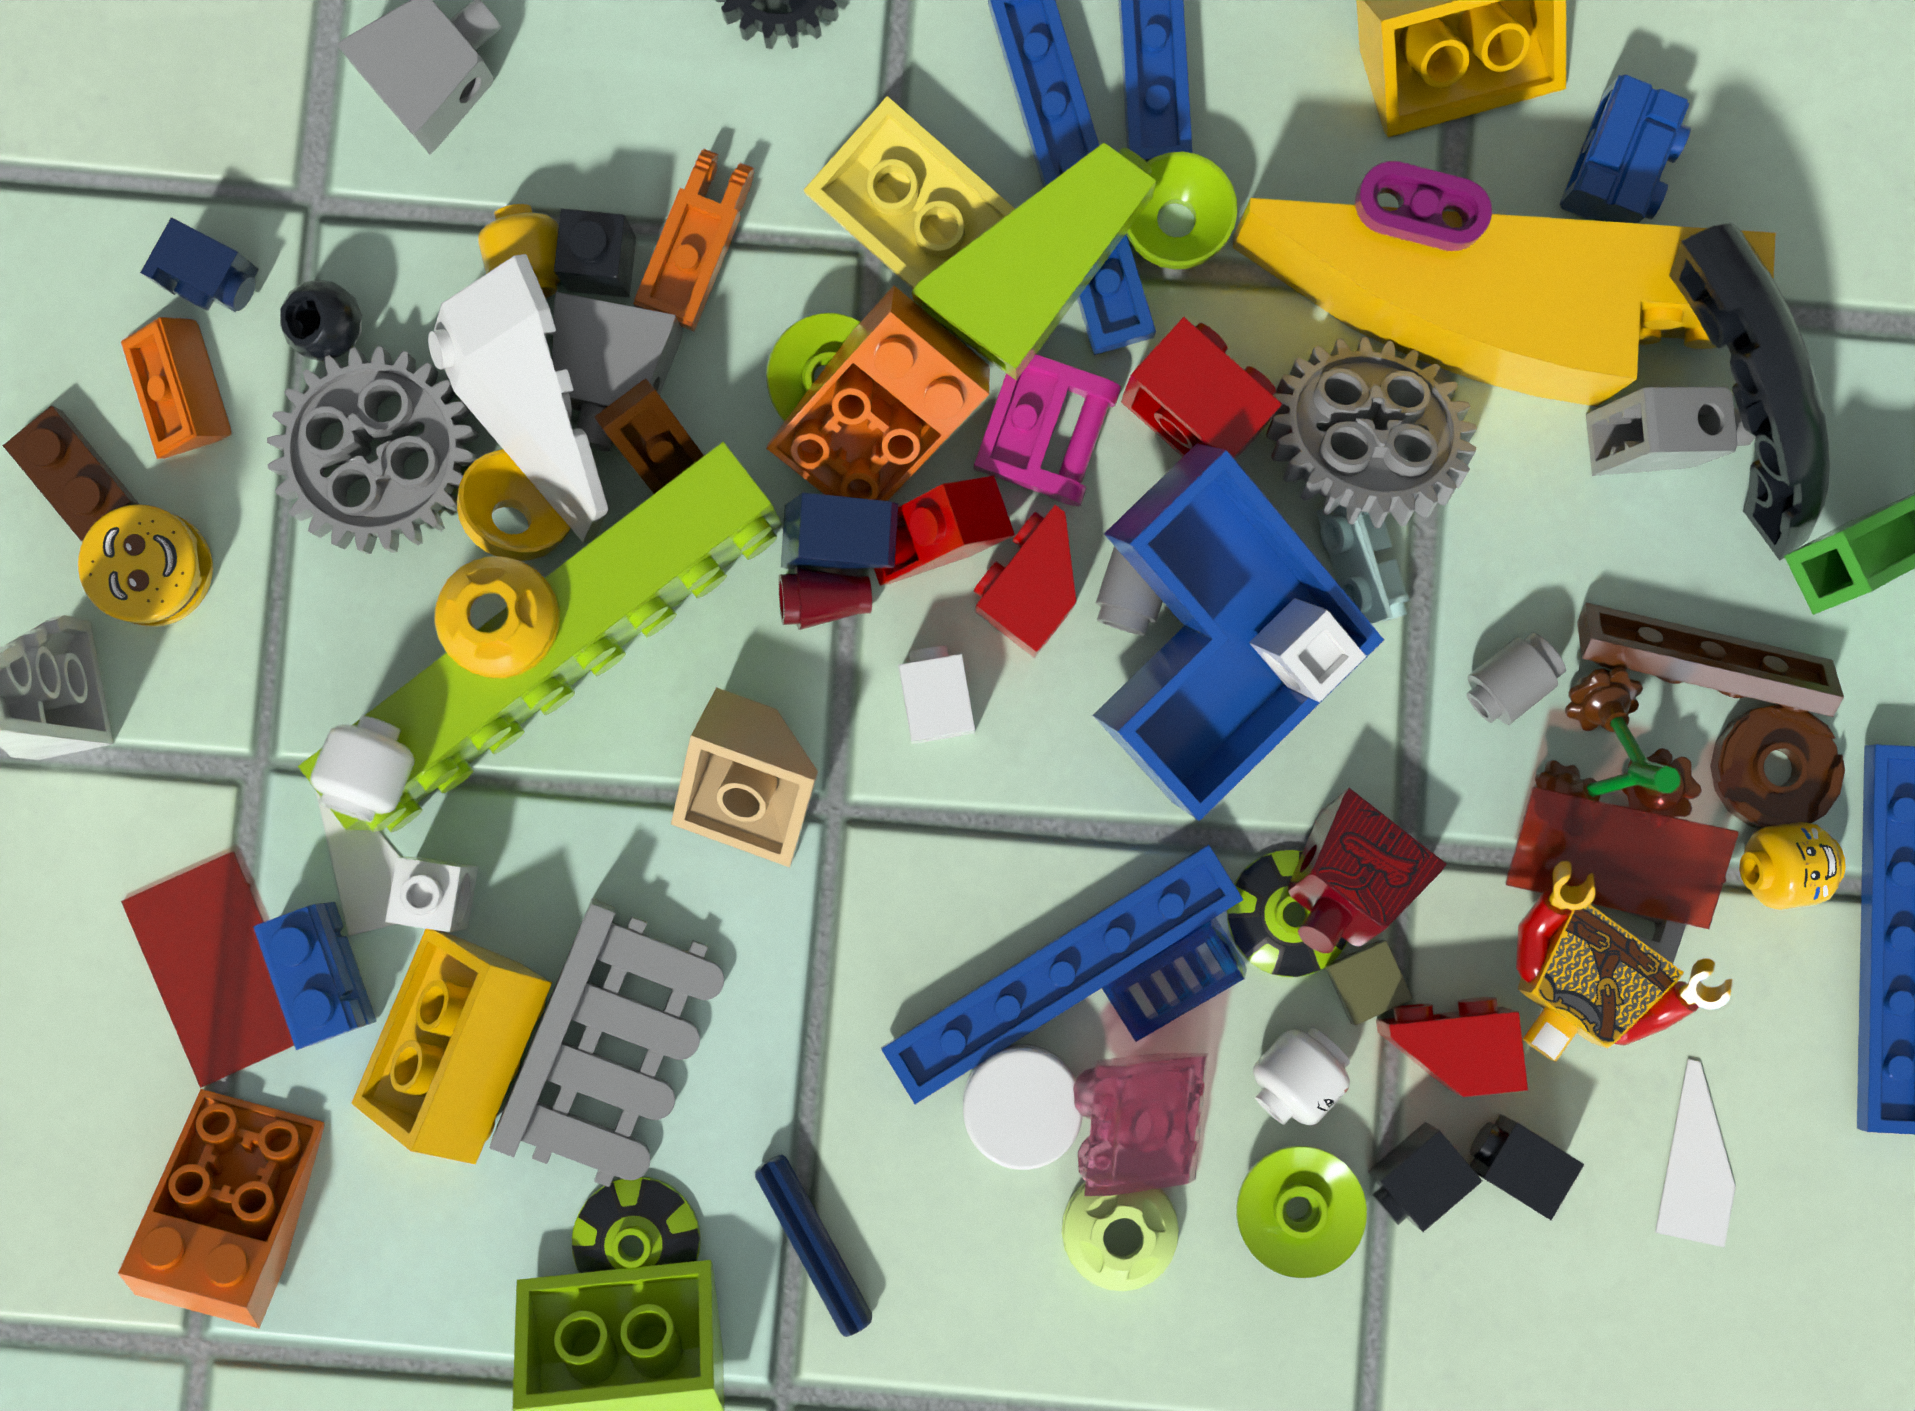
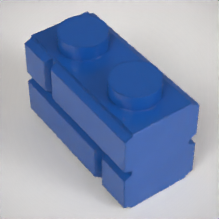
M1626 74L1618 75L1602 95L1559 203L1561 209L1586 219H1595V221L1639 223L1644 217L1652 220L1661 207L1668 190V184L1659 181L1666 162L1674 163L1678 159L1690 135L1691 127L1682 124L1690 104L1688 99L1663 89H1653L1651 84Z
M335 902L312 904L253 926L296 1050L321 1043L377 1022L347 936H341L340 931L344 926Z

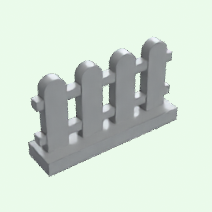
M591 898L496 1126L489 1149L514 1157L522 1141L536 1146L532 1159L547 1164L551 1154L555 1153L598 1169L594 1182L610 1187L614 1176L625 1180H635L647 1172L650 1166L649 1149L643 1141L631 1136L639 1115L651 1120H659L668 1116L673 1110L675 1095L672 1086L667 1081L655 1077L664 1055L676 1060H684L691 1057L697 1051L700 1043L698 1030L692 1022L680 1017L688 995L700 1000H709L716 997L724 986V975L721 968L715 962L704 958L708 949L707 945L692 940L689 950L686 951L643 934L647 922L634 916L631 917L627 927L612 922L615 916V907ZM596 960L611 965L603 987L588 982ZM627 972L672 989L664 1011L618 993ZM571 1020L586 1025L578 1047L563 1042ZM605 1032L646 1048L647 1052L640 1069H634L593 1053L601 1033ZM546 1080L561 1086L553 1107L538 1102ZM579 1092L623 1109L615 1129L613 1130L570 1114L569 1110L576 1093Z

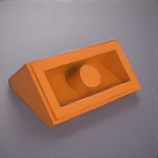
M159 317L121 341L157 459L169 458L221 441L231 435V427L203 337L195 320Z

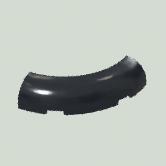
M1731 223L1714 225L1681 241L1669 276L1697 316L1710 342L1716 345L1717 348L1727 345L1731 353L1730 367L1736 381L1732 386V392L1739 409L1743 428L1755 437L1754 445L1759 458L1750 465L1749 491L1743 512L1780 561L1785 558V555L1798 549L1809 539L1825 505L1829 486L1830 462L1824 405L1817 377L1799 328L1771 274L1737 226Z

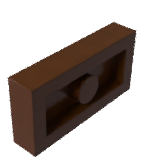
M646 378L594 416L653 494L704 456Z
M50 406L2 445L82 542L90 528L102 516L123 506L139 504L66 414L54 406Z

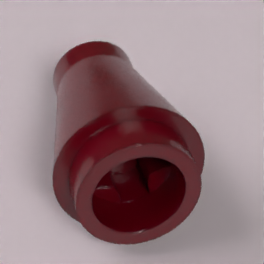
M798 567L794 568V574H779V607L782 625L797 624L798 630H803L853 615L869 614L872 612V588L869 576H851Z

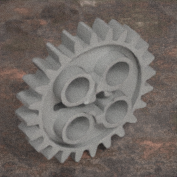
M1362 337L1357 350L1353 352L1342 338L1336 340L1331 354L1320 346H1316L1311 353L1309 361L1298 357L1293 364L1290 374H1283L1274 397L1282 405L1272 417L1266 432V438L1277 441L1271 458L1273 461H1290L1283 479L1285 482L1303 479L1306 482L1300 497L1304 501L1317 494L1326 498L1323 505V513L1326 515L1334 511L1338 505L1347 508L1348 523L1353 525L1361 511L1369 512L1375 528H1381L1387 514L1390 512L1401 526L1407 525L1414 511L1426 519L1431 515L1437 503L1445 506L1456 488L1461 486L1470 470L1468 464L1477 448L1469 443L1477 429L1476 424L1463 421L1471 407L1469 402H1451L1450 400L1458 384L1455 381L1438 384L1434 380L1440 369L1437 363L1423 370L1416 366L1418 351L1416 350L1409 352L1404 359L1395 357V347L1392 341H1388L1385 344L1381 353L1373 352L1367 337Z
M382 346L376 347L371 363H368L364 354L355 347L350 348L348 366L343 367L330 355L326 356L325 367L328 375L320 378L313 372L305 369L302 373L309 386L305 394L288 388L284 392L295 405L293 412L278 411L272 415L278 422L287 427L285 434L267 437L268 444L284 452V457L270 462L268 469L278 475L289 477L275 489L276 494L285 499L298 498L288 513L300 521L312 517L308 531L320 538L332 530L331 544L339 548L346 549L354 536L357 550L365 554L372 553L377 537L384 549L391 553L398 552L399 534H404L416 545L422 544L423 539L420 525L426 522L435 529L442 531L445 527L437 512L442 507L458 512L457 500L451 494L454 488L459 487L463 475L460 474L461 467L470 466L478 459L475 454L463 449L462 446L479 437L478 432L471 426L458 425L471 411L462 401L449 403L456 394L450 381L445 380L434 385L439 372L428 362L415 372L416 359L408 352L403 351L397 357L393 366L390 353ZM391 396H400L402 406L397 417L388 422H379L377 413L382 401ZM341 422L344 429L343 438L334 448L323 450L320 442L323 431L329 425ZM418 424H424L425 429L421 434L407 436L415 430ZM377 439L382 444L376 448L378 459L371 462L365 457L372 453L369 443ZM416 452H427L429 461L424 474L415 479H406L403 469L408 457ZM333 464L340 465L332 471L329 477H324L323 471ZM368 478L370 493L366 501L359 506L349 507L346 498L347 490L356 480Z

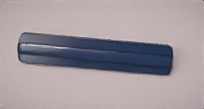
M779 1155L769 1159L755 1171V1178L841 1335L848 1337L862 1331L872 1322L871 1310L787 1157Z

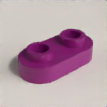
M1387 161L1373 167L1362 180L1355 196L1357 214L1369 229L1380 234L1446 251H1459L1473 245L1486 231L1492 217L1491 201L1485 190L1477 183L1465 178L1399 161ZM1382 193L1393 195L1398 201V209L1395 211L1383 209L1378 203V195ZM1442 211H1456L1462 218V226L1458 228L1448 226L1442 218Z

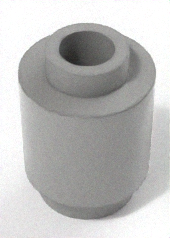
M1114 546L1096 600V604L1101 606L1097 621L1125 632L1145 636L1149 622L1155 623L1157 621L1163 601Z
M1531 633L1524 640L1516 637L1468 675V681L1472 689L1467 693V698L1474 709L1486 721L1492 723L1499 719L1501 722L1510 725L1558 686L1557 678L1566 672V667L1557 651L1537 633Z

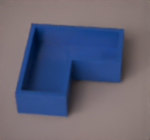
M1196 444L1104 533L1184 627L1105 702L1093 716L1173 804L1200 821L1321 703L1288 688L1251 646L1249 642L1296 598L1328 610L1365 654L1366 657L1363 660L1384 639L1228 451Z

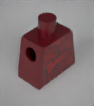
M1348 788L1318 815L1288 885L1290 896L1310 911L1298 929V934L1306 945L1321 953H1331L1341 937L1350 944L1360 947L1383 932L1443 871L1446 863L1356 792Z

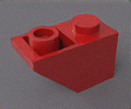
M995 476L943 483L899 506L895 568H874L879 586L889 585L965 559L1014 536L1015 533Z
M1057 505L1052 507L1045 518L1036 511L1030 516L1012 541L1020 547V550L1006 567L996 561L973 590L982 597L976 604L975 612L1033 658L1038 655L1073 610L1077 602L1066 515Z
M1496 997L1458 1000V1011L1435 1014L1433 1012V1004L1402 1005L1394 1007L1395 1018L1376 1020L1377 1032L1445 1088L1462 1097L1528 1090L1519 1011L1498 1007Z

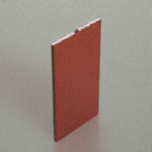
M1532 787L1505 884L1511 887L1544 893L1548 889H1553V871L1555 866L1559 862L1567 861L1571 863L1572 872L1569 880L1565 883L1568 886L1582 885L1590 873L1594 874L1595 897L1590 904L1710 929L1722 886L1726 883L1725 876L1739 832Z

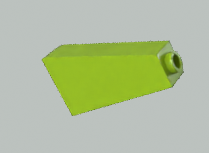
M1105 142L919 281L911 292L914 302L944 328L1013 379L1017 380L1153 198L1157 180L1150 176L1152 172L1151 167L1139 155L1127 148L1122 147L1117 152Z

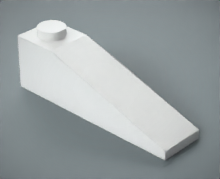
M516 255L441 303L435 329L430 331L428 335L430 354L435 366L439 370L445 369L456 395L581 541L594 540L609 509L587 434L581 428L572 429L571 427L572 408L569 393L574 389L568 369L555 371L545 335L554 333L556 328L550 308L527 255Z
M66 615L52 617L0 648V747L10 757L42 760L114 744L90 621Z

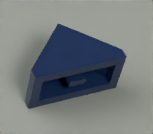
M802 492L784 506L781 568H895L898 503Z

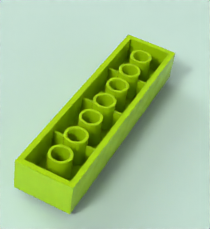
M724 442L720 443L545 577L557 598L560 610L559 630L555 643L547 656L535 667L523 674L508 678H488L471 673L458 665L448 653H445L364 715L400 729L397 742L406 746L412 752L414 765L398 805L393 811L382 814L375 813L372 822H368L330 809L345 830H371L372 832H377L387 827L393 833L406 826L423 811L418 804L421 800L437 788L443 794L461 784L474 771L469 764L488 749L493 754H497L512 745L524 734L525 731L520 725L539 710L544 715H548L560 708L575 694L571 685L590 671L595 676H599L611 669L626 655L622 646L641 632L646 637H650L662 630L676 617L677 614L672 608L692 593L697 599L707 595L726 579L727 575L723 571L725 567L742 554L747 560L753 559L776 541L777 535L773 531L782 525L780 518L771 502ZM508 606L477 630L483 633H490L500 629L507 621ZM360 719L352 724V726L357 727ZM321 749L298 766L310 783L311 774Z

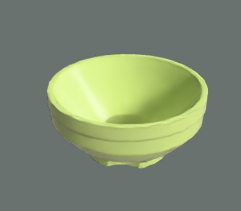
M1115 1170L1100 1173L1088 1179L1076 1189L1066 1205L1062 1218L1061 1232L1064 1249L1069 1260L1083 1277L1093 1284L1108 1290L1128 1291L1139 1289L1152 1283L1166 1270L1177 1248L1179 1227L1176 1212L1170 1199L1156 1183L1135 1172ZM1121 1218L1133 1220L1142 1230L1140 1246L1135 1252L1126 1256H1117L1111 1253L1105 1247L1103 1240L1107 1226Z

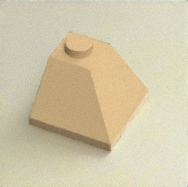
M716 687L690 736L671 825L790 867L794 859L818 771L777 709Z

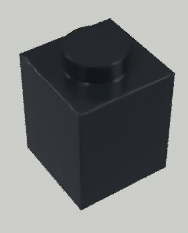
M561 209L554 272L568 292L630 298L636 235L626 216L622 214Z
M1502 1114L1499 1115L1495 1124L1488 1122L1483 1126L1475 1137L1470 1149V1155L1474 1157L1470 1167L1477 1175L1549 1220L1553 1219L1585 1165L1523 1125Z
M1424 1122L1368 1170V1173L1380 1186L1372 1196L1397 1225L1407 1218L1422 1232L1426 1231L1482 1182L1481 1178L1443 1133L1427 1122Z

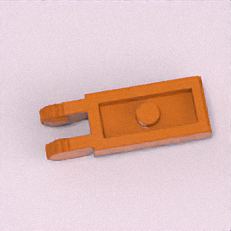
M706 149L701 150V153L698 155L685 189L679 188L633 303L637 308L673 314L677 317L681 327L695 332L740 221L739 212L744 206L754 178V168L740 163L731 174L722 202L718 203L705 198L718 168V154Z

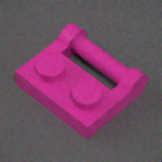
M1036 354L1017 380L1006 373L974 463V470L990 476L994 475L1001 480L1045 494L1061 503L1081 506L1087 489L1082 484L1108 407L1116 406L1122 389L1121 386L1109 379ZM1067 391L1081 395L1085 399L1059 474H1055L1041 469V465Z

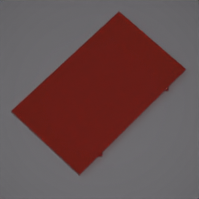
M234 852L225 854L121 901L200 1088L294 1046L253 926L263 923L264 920L250 890L251 884L247 883Z

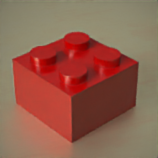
M1185 317L1174 326L1133 371L1121 399V403L1182 457L1196 444H1202L1227 450L1234 460L1263 431L1282 405L1274 397V394L1277 392L1275 386L1264 374L1251 366L1242 369L1225 353L1228 350L1225 341L1212 328L1203 323H1199L1195 327Z

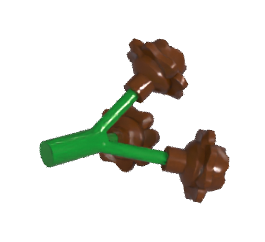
M1623 667L1615 668L1612 671L1604 668L1595 669L1591 674L1580 678L1576 686L1569 690L1568 696L1571 702L1566 706L1565 713L1569 718L1578 720L1584 731H1592L1601 725L1607 731L1615 732L1631 759L1628 764V771L1625 774L1596 781L1593 778L1580 779V771L1575 765L1564 766L1556 760L1548 761L1545 764V771L1535 776L1536 784L1532 788V796L1534 798L1535 813L1540 819L1547 821L1549 828L1554 832L1564 830L1571 836L1581 834L1583 824L1590 823L1592 820L1589 804L1599 801L1602 794L1621 789L1627 795L1629 812L1632 816L1640 818L1648 815L1649 822L1654 826H1662L1674 817L1690 816L1693 808L1688 799H1695L1702 792L1701 786L1692 777V762L1688 758L1681 756L1673 760V755L1668 749L1664 748L1656 750L1649 757L1644 755L1627 726L1630 721L1628 714L1635 712L1639 708L1636 697L1641 694L1643 687L1640 681L1630 679L1626 669Z

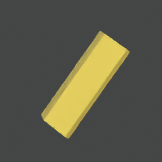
M888 96L803 190L810 199L912 289L932 271L1015 210L1012 205Z

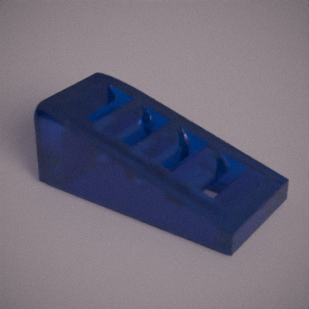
M1215 917L1104 986L1102 990L1135 1042L1244 980L1247 967ZM1206 943L1222 968L1215 974H1212L1197 950V947ZM1182 956L1199 981V984L1193 988H1190L1174 962ZM1159 969L1177 996L1171 1002H1168L1151 975ZM1137 982L1156 1010L1148 1017L1129 990V987Z

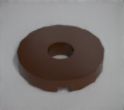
M1780 705L1751 709L1729 722L1715 742L1710 765L1714 790L1727 811L1748 826L1762 829L1768 826L1799 822L1813 823L1827 814L1841 793L1845 774L1843 755L1838 754L1837 746L1832 740L1836 738L1828 725L1809 711L1804 713L1793 712ZM1774 750L1784 753L1790 760L1792 767L1790 778L1781 786L1771 783L1764 772L1765 759Z

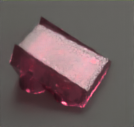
M1154 1053L1097 1060L1095 1067L1083 1071L1077 1077L1073 1086L1074 1105L1082 1116L1091 1119L1090 1136L1082 1142L1078 1150L1079 1173L1086 1181L1084 1196H1112L1185 1185L1196 1180L1208 1053Z

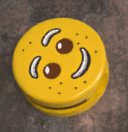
M137 504L114 509L95 522L87 532L80 547L78 572L85 593L101 611L122 621L156 627L169 625L185 618L201 604L211 584L213 561L206 540L190 522L161 508Z

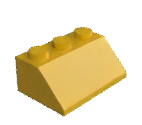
M1356 0L1359 50L1381 125L1387 137L1566 89V0Z
M425 929L351 1104L412 1152L476 1165L485 1142L493 1132L495 1118L509 1084L519 1070L521 1056L534 1025L544 1011L546 997L552 982L510 958L445 931Z

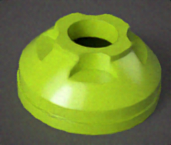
M1169 152L1154 157L1147 162L1152 169L1150 176L1157 180L1154 195L1126 233L1127 238L1142 257L1157 266L1175 270L1189 269L1201 265L1214 257L1225 246L1235 227L1237 197L1232 183L1224 171L1214 162L1198 154ZM1180 204L1192 212L1195 224L1190 233L1182 237H1172L1161 230L1158 224V214L1165 206Z

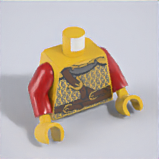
M1559 862L1555 866L1553 871V889L1544 891L1518 925L1516 969L1521 976L1518 990L1543 1008L1540 1015L1523 1037V1040L1554 1062L1559 1059L1576 1033L1592 1044L1609 1048L1614 1044L1625 1046L1668 1029L1697 1011L1699 1006L1708 1009L1723 1006L1730 998L1732 979L1725 980V982L1717 987H1709L1701 983L1700 980L1707 978L1714 971L1715 961L1708 958L1697 960L1692 966L1689 983L1678 981L1684 973L1682 970L1590 905L1595 897L1593 873L1587 876L1586 881L1582 885L1571 887L1565 884L1572 873L1570 862Z

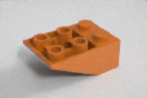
M894 285L851 332L767 444L766 449L824 495L888 501L989 395L990 365Z
M200 1089L118 1272L134 1295L260 1329L286 1265L323 1134L324 1122Z

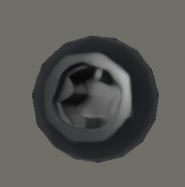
M319 279L304 282L289 291L280 308V327L287 344L299 354L309 359L325 361V357L328 355L335 359L349 352L350 348L354 347L362 330V314L353 295L332 281Z

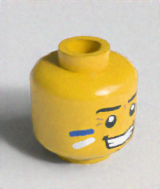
M1805 822L1768 826L1754 832L1745 845L1744 854L1739 864L1741 879L1745 886L1751 890L1754 897L1766 907L1779 910L1817 905L1831 899L1838 889L1839 883L1844 878L1846 869L1843 850L1838 842L1817 824Z

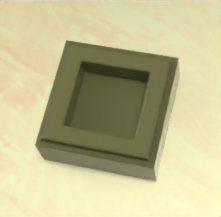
M1379 940L1325 966L1352 1025L1356 1026L1394 1007L1413 1000L1386 940Z

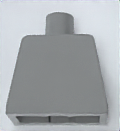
M410 0L347 36L337 46L430 155L440 146L492 85L494 77L476 50L500 31L502 27L481 0H473L450 20L432 0Z
M556 292L554 300V325L556 331L553 333L552 349L555 371L568 369L574 389L569 393L571 408L580 411L577 428L583 429L587 434L590 448L611 451L613 441L605 433L594 416L645 378L660 395L680 345L683 329L677 317L673 314Z
M1645 387L1586 414L1592 476L1692 468L1734 453L1737 446L1750 445L1755 438L1743 428L1739 409L1734 408L1733 395L1727 387Z

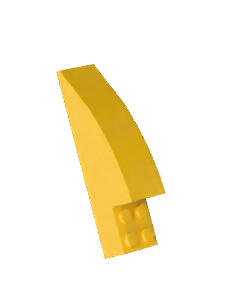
M1250 198L1233 235V249L1351 329L1382 344L1392 341L1395 350L1406 355L1412 350L1418 351V360L1433 365L1437 363L1440 368L1466 378L1535 397L1597 407L1637 380L1639 345L1658 343L1662 337L1684 339V346L1688 348H1717L1716 345L1710 342L1697 316L1669 276L1681 241L1708 228L1492 214L1488 228L1473 245L1459 251H1446L1377 233L1369 229L1361 221L1355 205ZM1382 207L1387 211L1398 209L1397 207ZM1442 211V218L1448 226L1453 228L1462 226V218L1456 211ZM1741 230L1774 279L1776 233Z

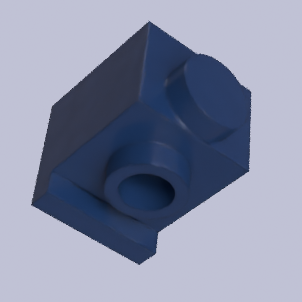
M171 217L140 273L164 290L174 295L177 294L204 310L209 311L213 302H216L236 312L242 310L251 300L256 286L255 276L259 269L236 250Z

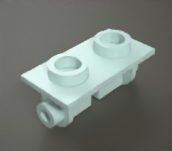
M1338 505L1328 515L1323 513V508L1316 511L1321 525L1322 543L1329 552L1338 585L1368 621L1374 624L1407 615L1404 603L1410 601L1406 593L1397 560L1393 559L1377 563L1374 552L1392 547L1385 520L1381 528H1375L1369 512L1361 511L1358 519L1352 525L1347 520V508Z

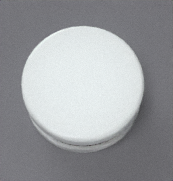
M1013 1044L992 1055L972 1070L963 1094V1117L972 1142L988 1159L1011 1169H1035L1054 1162L1071 1147L1082 1124L1083 1099L1073 1073L1057 1055L1039 1046Z

